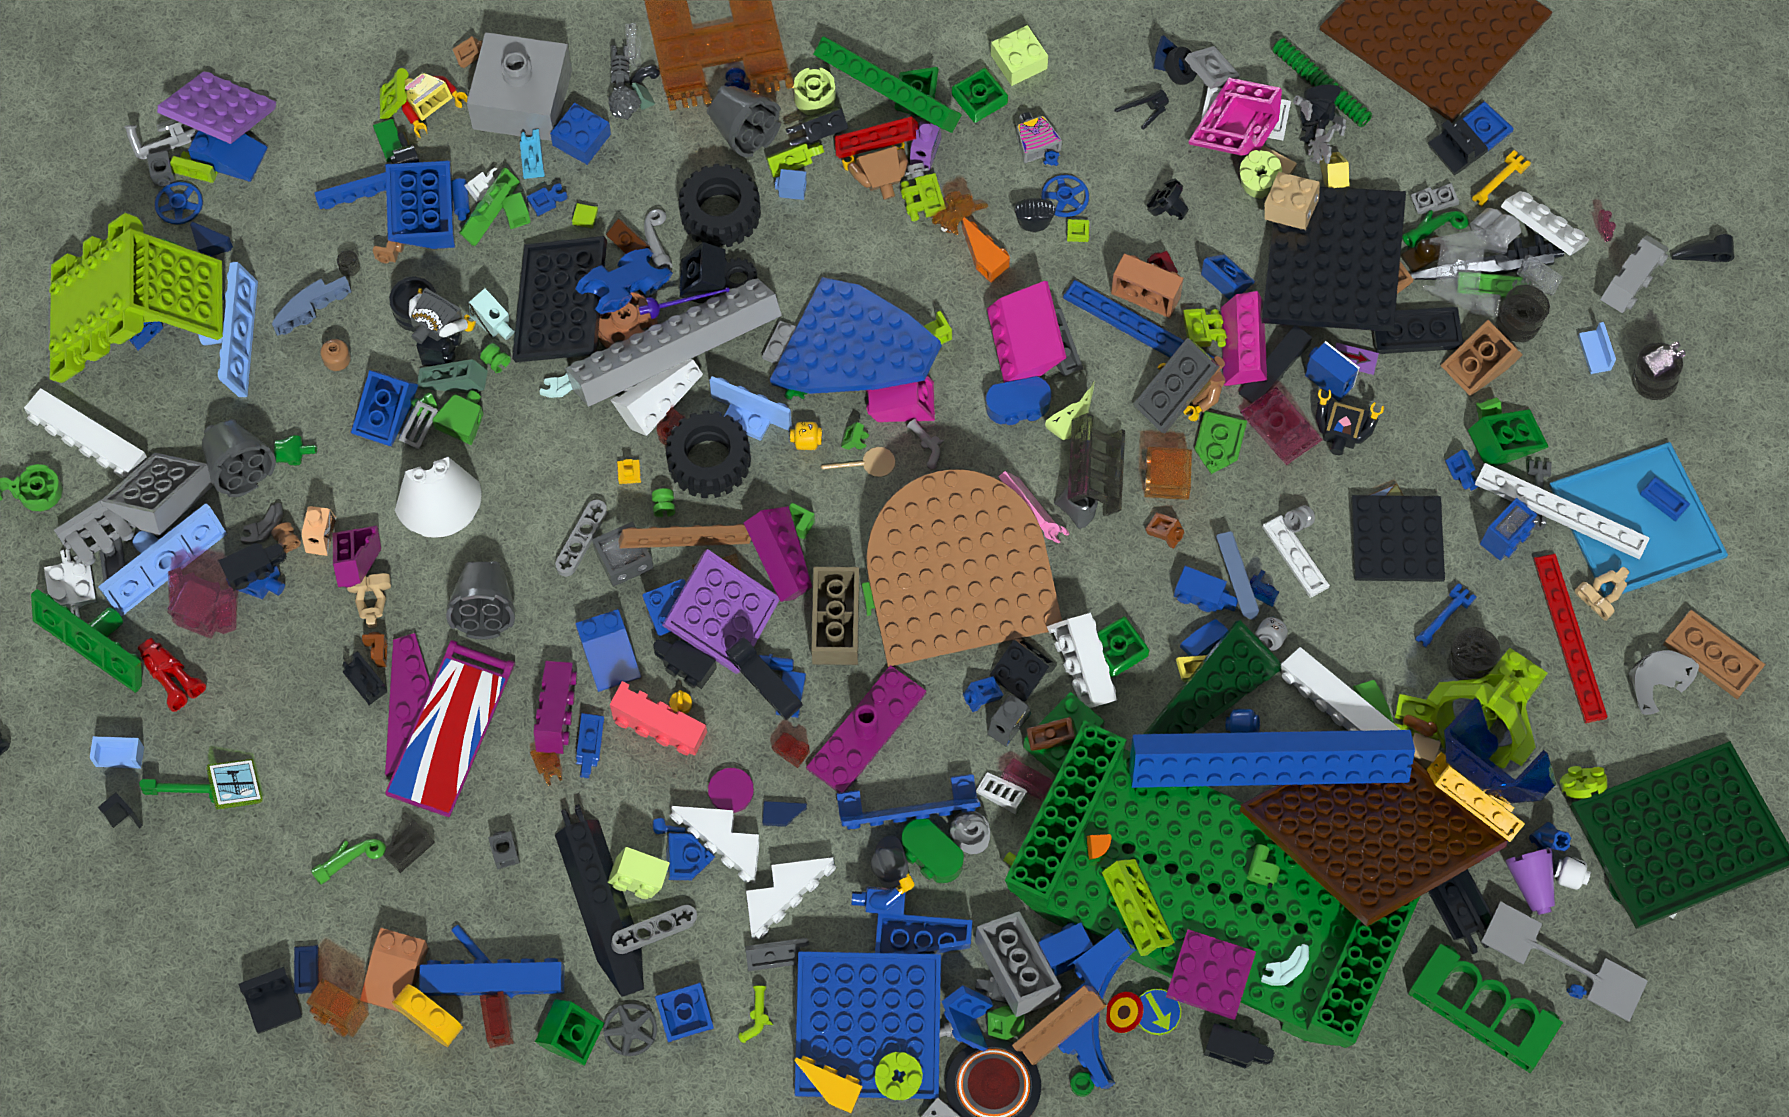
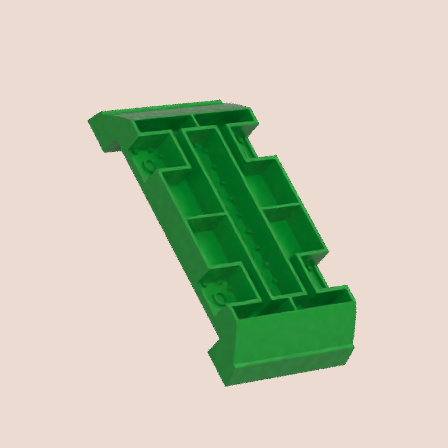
M1084 720L1005 878L1010 892L1018 896L1042 918L1056 925L1064 927L1069 922L1074 923V925L1082 923L1085 930L1102 938L1107 937L1119 928L1125 930L1134 943L1102 872L1116 861L1135 859L1175 943L1171 946L1159 947L1146 956H1141L1137 949L1128 957L1129 959L1172 978L1187 929L1256 951L1240 1003L1283 1022L1281 1030L1304 1041L1341 1046L1343 1048L1354 1045L1420 897L1373 924L1365 926L1240 812L1242 802L1207 786L1132 788L1129 772L1130 751L1125 749L1127 739ZM1111 834V843L1106 853L1101 857L1089 860L1087 836ZM1131 844L1135 851L1132 854H1126L1122 851V846ZM1258 844L1265 845L1270 849L1266 862L1280 867L1277 882L1274 883L1272 889L1247 879L1255 847ZM1152 854L1156 857V862L1147 864L1143 860V856ZM1167 864H1174L1178 871L1174 874H1169L1165 871L1164 867ZM1126 867L1129 874L1134 876L1130 867ZM1191 873L1196 874L1199 881L1196 884H1191L1186 880V876ZM1215 883L1220 887L1221 891L1217 894H1212L1208 891L1207 886ZM1137 889L1139 895L1143 897L1142 892ZM1237 893L1241 896L1242 901L1239 904H1234L1229 900V896ZM1258 903L1262 905L1264 911L1256 914L1252 912L1250 906ZM1147 910L1148 915L1153 918L1151 912ZM1280 913L1285 917V922L1277 924L1273 921L1272 916ZM1297 923L1304 924L1307 932L1304 934L1297 933L1294 930V925ZM1156 930L1160 940H1164L1161 933ZM1302 944L1309 946V960L1303 972L1286 985L1272 986L1261 982L1263 975L1267 977L1273 976L1271 971L1265 970L1268 963L1287 961L1298 946Z

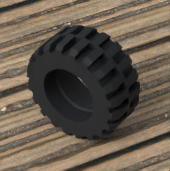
M713 164V167H701L700 172L694 171L691 174V179L687 178L684 181L683 187L679 192L680 199H678L682 225H684V230L687 234H691L693 240L696 242L701 240L702 243L713 244L720 248L721 245L732 247L734 242L737 241L740 244L744 241V236L750 237L753 234V228L756 229L759 224L761 207L758 187L748 173L743 174L742 169L738 167L733 169L732 165L725 164V166ZM716 195L730 196L739 202L737 209L725 216H712L700 208L705 200Z
M709 410L702 411V414L699 415L696 412L690 414L689 419L682 418L679 421V427L674 426L672 428L671 435L668 436L666 441V459L671 478L674 483L678 482L680 489L685 491L688 488L689 494L692 496L700 493L701 498H708L709 494H714V497L717 498L721 497V492L725 491L726 494H729L733 491L732 486L739 487L742 484V477L746 478L749 472L748 467L751 464V454L747 433L742 429V425L738 421L734 422L733 417L729 415L722 416V412L714 411V414H710ZM704 441L719 442L729 450L727 458L719 465L713 467H700L688 459L689 451L695 445Z

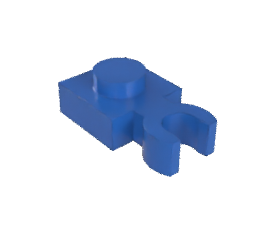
M560 183L555 184L549 192L544 187L527 196V201L537 217L556 208L555 201L562 202L567 199L566 192L562 194L557 193L562 190Z

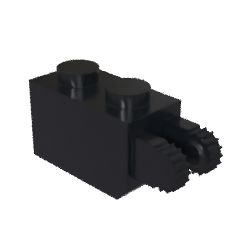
M835 106L799 120L798 124L786 128L787 134H792L802 130L803 136L790 141L791 146H795L804 142L811 143L846 130L848 125L842 108Z
M254 543L218 561L232 590L235 591L248 587L250 583L256 580H263L269 577L274 572L273 567L281 564V562L283 563L287 556L280 544L276 543L263 549L261 544Z
M658 639L653 644L655 656L663 661L666 672L674 677L679 675L684 678V682L692 688L697 686L702 689L717 668L716 660L683 640L675 641L671 645L662 639Z
M1214 1023L1204 1053L1205 1056L1244 1069L1250 1067L1252 1062L1266 1066L1272 1063L1275 1056L1274 1050L1260 1044V1038L1255 1037L1253 1032L1247 1030L1240 1032L1232 1029L1233 1027L1229 1024Z

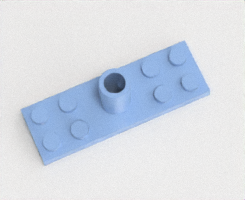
M232 262L227 273L228 287L225 293L226 307L223 321V337L215 340L199 334L198 336L204 346L222 343L218 378L238 397H247L258 281L240 263Z
M204 504L160 539L153 533L140 531L133 539V546L141 554L102 583L99 589L112 608L122 617L226 536L227 533L211 507L207 504Z

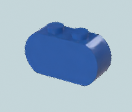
M1037 376L992 385L986 395L987 415L998 424L1014 425L1020 420L1025 419L1035 421L1044 416L1050 408V386L1045 380Z

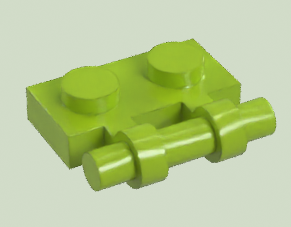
M936 173L916 177V185L910 186L908 181L901 183V195L906 201V211L910 215L911 221L919 220L918 212L924 211L926 218L946 213V206ZM919 195L920 202H914L913 196Z
M1205 308L1183 310L1187 337L1192 339L1199 347H1210L1212 340H1215L1219 347L1226 345L1225 339L1227 335L1222 327L1223 318L1219 314V310L1213 309L1210 315H1206Z
M1399 694L1395 718L1403 720L1406 715H1412L1428 723L1432 722L1431 716L1435 708L1429 705L1426 699ZM1394 723L1401 730H1411L1412 736H1414V733L1421 734L1413 728L1404 725V723L1403 725ZM1437 732L1434 733L1433 736H1432V737H1429V738L1438 741Z

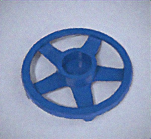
M1059 175L1050 179L1044 185L1041 197L1042 199L1058 200L1055 216L1072 217L1078 215L1086 208L1089 202V191L1080 179L1071 175ZM1064 178L1073 179L1080 183V185L1072 189L1066 186ZM1057 180L1058 191L1046 192L1047 187ZM1084 190L1085 201L1081 205L1074 196ZM1066 204H1070L1077 209L1073 212L1062 213Z
M175 182L165 186L155 199V210L158 216L163 221L176 225L193 220L199 214L203 205L200 191L192 184L186 182ZM177 185L188 186L182 194H175L170 189V187ZM193 190L198 195V204L187 201ZM165 191L169 197V203L159 207L160 196ZM184 209L195 210L189 217L182 219ZM174 210L175 220L165 217L161 212Z

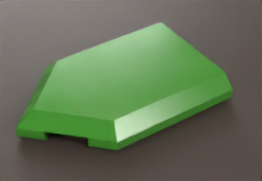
M1209 411L1204 412L1195 451L1211 474L1238 460L1247 420Z

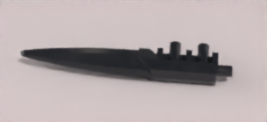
M1539 234L1534 236L1536 245L1534 247L1523 248L1521 238L1513 239L1514 250L1505 251V255L1499 254L1414 272L1410 275L1414 280L1457 279L1458 272L1498 275L1553 265L1554 258L1564 257V251L1561 249L1553 250L1552 243L1544 245L1543 236Z

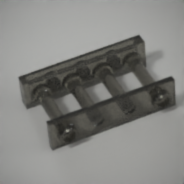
M1086 413L1072 419L1067 500L1076 502L1086 497L1098 500L1103 503V516H1109L1121 511L1125 430L1121 429L1109 435L1093 428L1094 416ZM1092 437L1106 443V454L1092 448ZM1091 457L1105 463V474L1091 468ZM1090 477L1104 483V494L1090 488Z

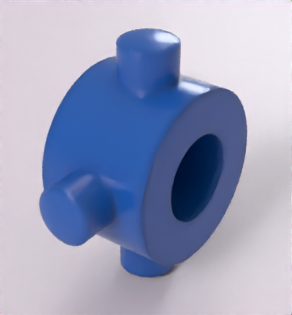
M1046 151L1044 153L1045 161L1043 163L1045 165L1057 166L1059 164L1057 162L1058 156H1060L1058 152Z
M1572 984L1570 988H1567L1569 995L1578 999H1582L1583 995L1587 994L1585 988L1580 985Z

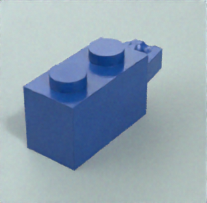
M1184 566L1174 593V597L1179 602L1195 604L1205 612H1216L1217 610H1223V608L1235 611L1238 604L1237 598L1229 595V591L1225 590L1227 581Z

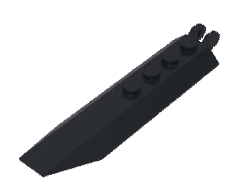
M580 804L575 805L574 810L580 822L571 825L566 809L561 810L566 827L557 832L555 838L596 960L620 996L624 997L644 990L642 947L625 954H618L611 947L613 935L619 930L634 925L623 891L613 888V885L608 883L614 864L599 820H585ZM619 938L617 944H622L624 947L630 939L622 940Z
M1467 869L1428 891L1453 940L1464 939L1469 951L1473 955L1478 950L1471 935L1477 933L1481 942L1485 934L1484 929L1489 926L1493 915ZM1481 942L1485 949L1489 947Z

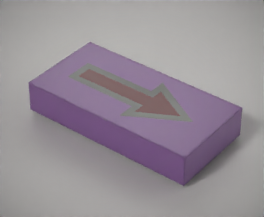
M1336 343L1335 349L1360 367V372L1374 375L1379 353Z

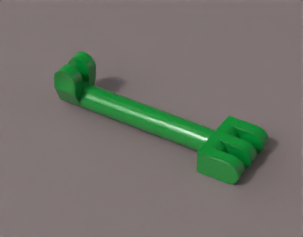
M142 779L139 782L144 795H158V792L209 793L211 802L213 804L218 803L214 784L157 783L156 779Z

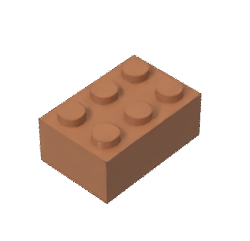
M1124 253L1113 274L1111 294L1171 318L1181 297L1184 278L1175 272L1163 270L1156 264L1146 263L1134 255L1129 256Z

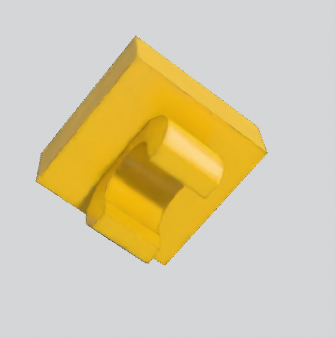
M625 459L617 461L619 484L641 483L640 460Z

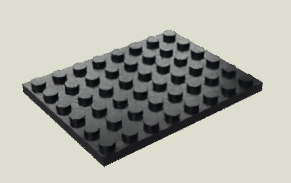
M1319 186V200L1306 230L1273 222L1262 323L1394 332L1406 191Z

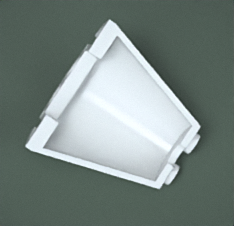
M449 457L434 461L433 467L429 470H423L420 466L405 471L395 512L401 523L410 531L425 537H445L462 530L474 519L481 504L482 493L480 483Z

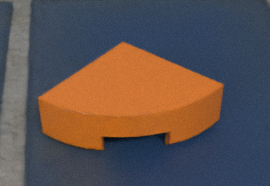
M1111 834L1087 836L1089 860L1101 857L1106 853L1111 843Z

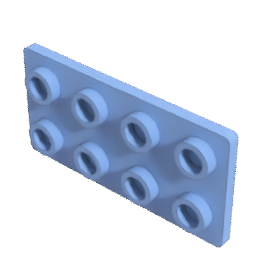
M713 376L710 378L712 399L729 405L724 417L726 415L733 417V421H738L748 436L761 441L770 423L788 431L792 429L791 410L785 404L772 402L761 394H753L745 387L729 384L723 378H715Z

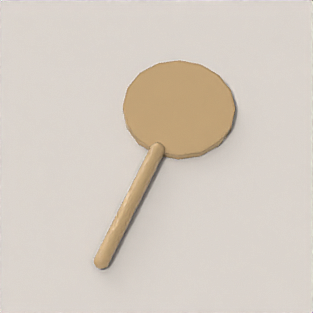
M875 447L865 453L863 461L822 465L821 468L831 469L863 465L868 474L882 477L892 472L895 467V458L890 450L884 447Z

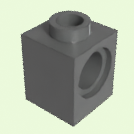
M168 150L147 155L150 176L154 186H167L172 182H176Z
M499 831L494 833L493 836L488 837L497 870L520 863L511 831ZM502 845L509 846V849L505 852L498 851Z

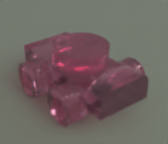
M1603 209L1598 214L1597 228L1599 233H1604L1603 238L1605 242H1608L1613 237L1616 224L1609 222L1612 213Z

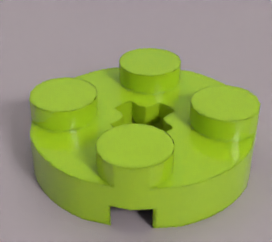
M1580 766L1568 768V773L1560 779L1562 793L1565 791L1566 796L1579 799L1592 797L1591 793L1598 791V794L1604 792L1608 787L1604 768H1581Z
M893 1052L880 1060L875 1070V1082L877 1088L884 1096L892 1100L902 1101L911 1098L918 1092L922 1084L923 1073L919 1062L914 1057L904 1052ZM897 1069L899 1072L904 1071L906 1074L903 1077L904 1081L902 1083H899L898 1080H892V1077L895 1075L894 1071Z

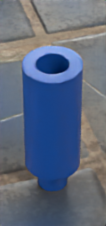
M461 178L452 181L454 213L458 215V220L465 221L467 219L466 214L470 212L468 190L464 186L467 184V180Z

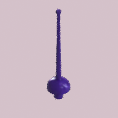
M727 287L723 290L660 304L654 298L649 297L646 298L647 305L638 308L640 315L650 313L651 319H655L659 315L660 308L722 292H729L730 289Z

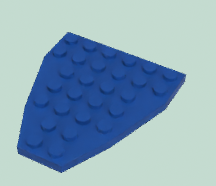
M822 277L770 378V382L774 386L815 394L875 390L925 381L942 345L938 338L912 316L861 285Z

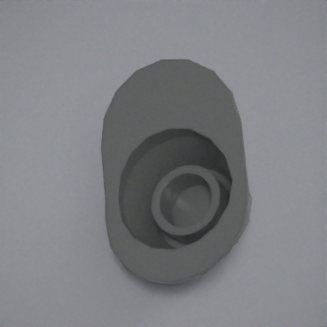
M887 836L876 845L875 854L871 859V869L884 886L892 888L899 886V880L905 878L908 874V861L900 839L895 836Z

